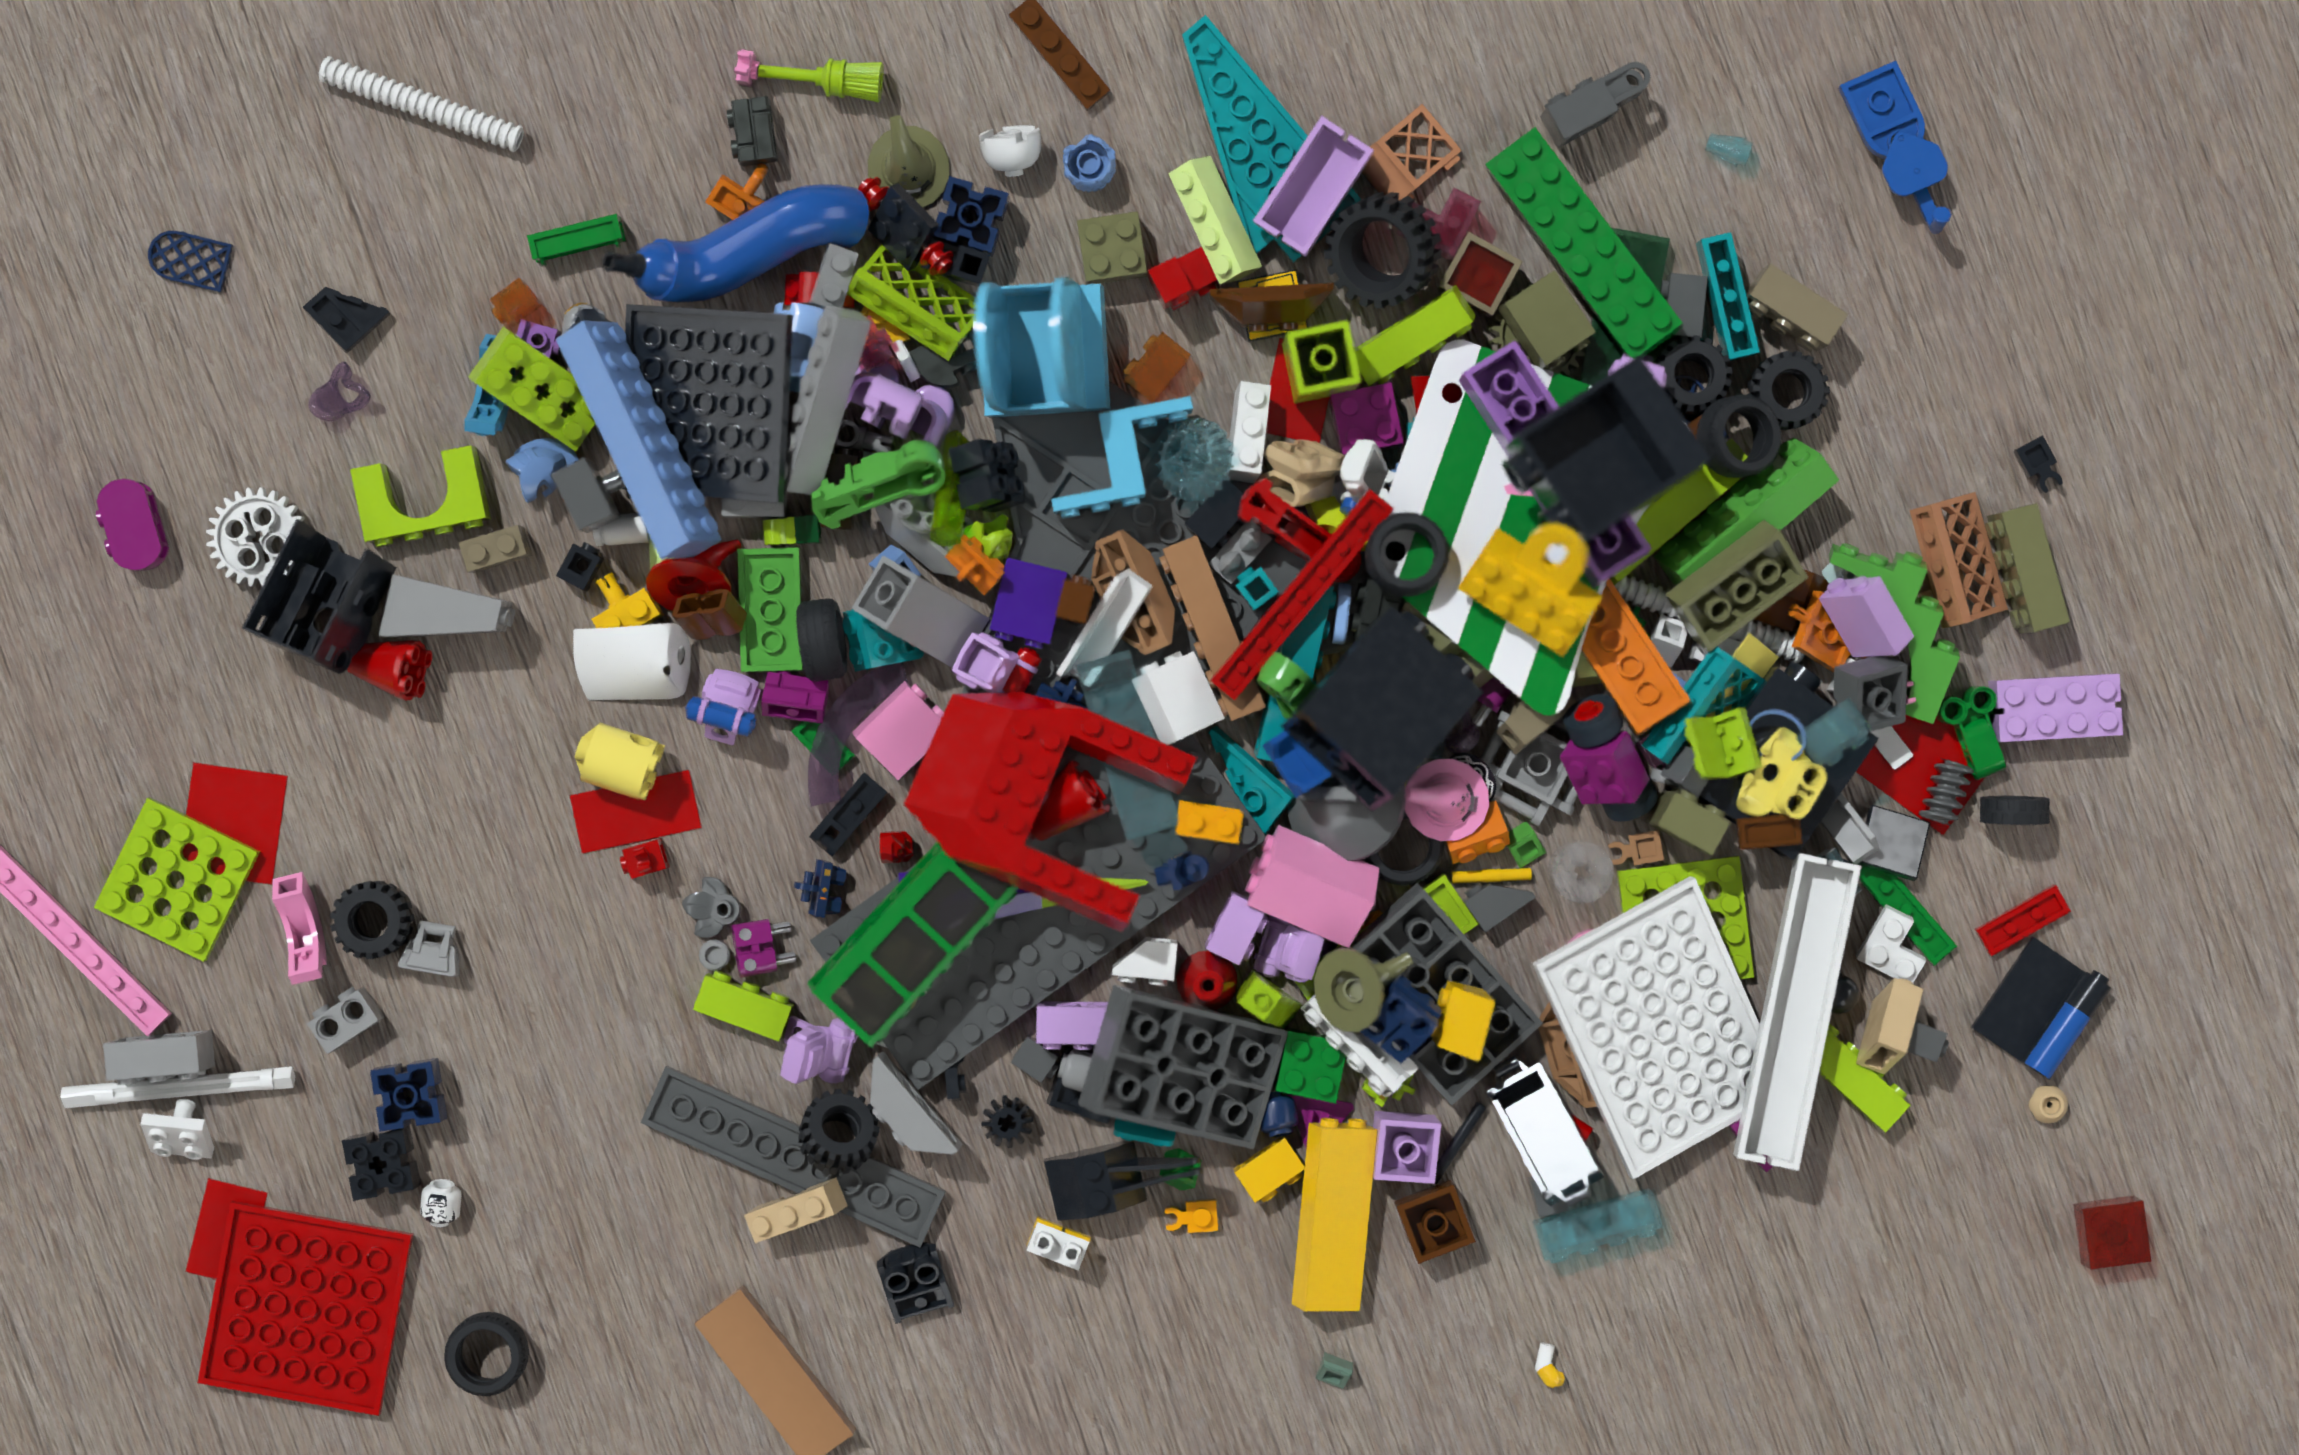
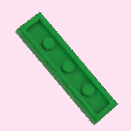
M1861 866L1858 881L1882 908L1887 904L1914 919V923L1906 936L1932 966L1938 964L1957 947L1954 941L1897 876Z

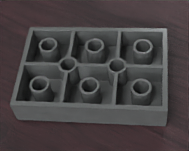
M1418 883L1353 940L1349 948L1345 947V949H1355L1366 955L1373 964L1384 963L1408 952L1413 959V963L1398 977L1403 975L1410 980L1411 986L1421 994L1429 995L1435 1000V1005L1439 1008V993L1442 988H1446L1447 980L1483 988L1495 1000L1480 1061L1438 1047L1432 1040L1433 1036H1429L1409 1056L1424 1076L1451 1105L1459 1100L1543 1024Z
M1113 985L1078 1104L1096 1114L1254 1149L1288 1031L1267 1022Z

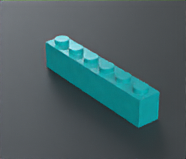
M1332 584L1277 649V653L1293 661L1312 680L1315 669H1320L1323 659V651H1319L1322 639H1327L1330 621H1326L1328 610H1333L1336 603L1337 592L1333 591L1334 586ZM1267 692L1266 708L1263 709L1254 754L1258 759L1272 761L1262 745L1285 731L1281 725L1286 719L1282 717L1276 699Z

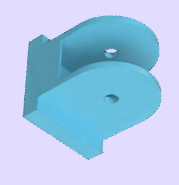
M1057 277L1054 283L999 286L994 282H987L980 285L975 309V340L978 370L984 394L985 416L992 418L1110 410L1103 285H1079L1069 277Z

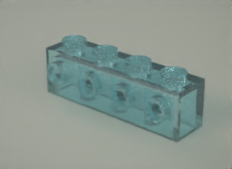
M1650 1188L1532 1221L1541 1256L1545 1261L1550 1260L1551 1263L1565 1261L1568 1259V1254L1580 1252V1255L1596 1252L1598 1250L1597 1246L1609 1243L1611 1247L1622 1245L1627 1242L1628 1237L1638 1235L1639 1238L1650 1237L1657 1234L1656 1229L1663 1228L1655 1196Z

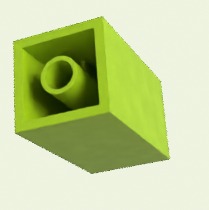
M1348 320L1286 333L1282 347L1294 404L1330 397L1331 394L1356 390L1361 383Z

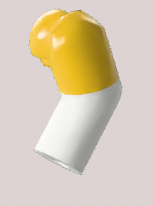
M1541 1342L1535 1370L1546 1386L1550 1388L1560 1387L1564 1384L1565 1376L1563 1372L1558 1371L1552 1364L1555 1346Z

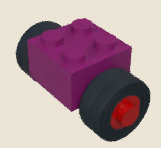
M1596 694L1574 703L1566 711L1563 718L1564 726L1571 740L1561 753L1560 759L1581 803L1602 804L1606 815L1611 820L1617 822L1631 821L1643 816L1654 807L1658 794L1640 760L1628 731H1620L1623 727V717L1615 700L1606 694Z

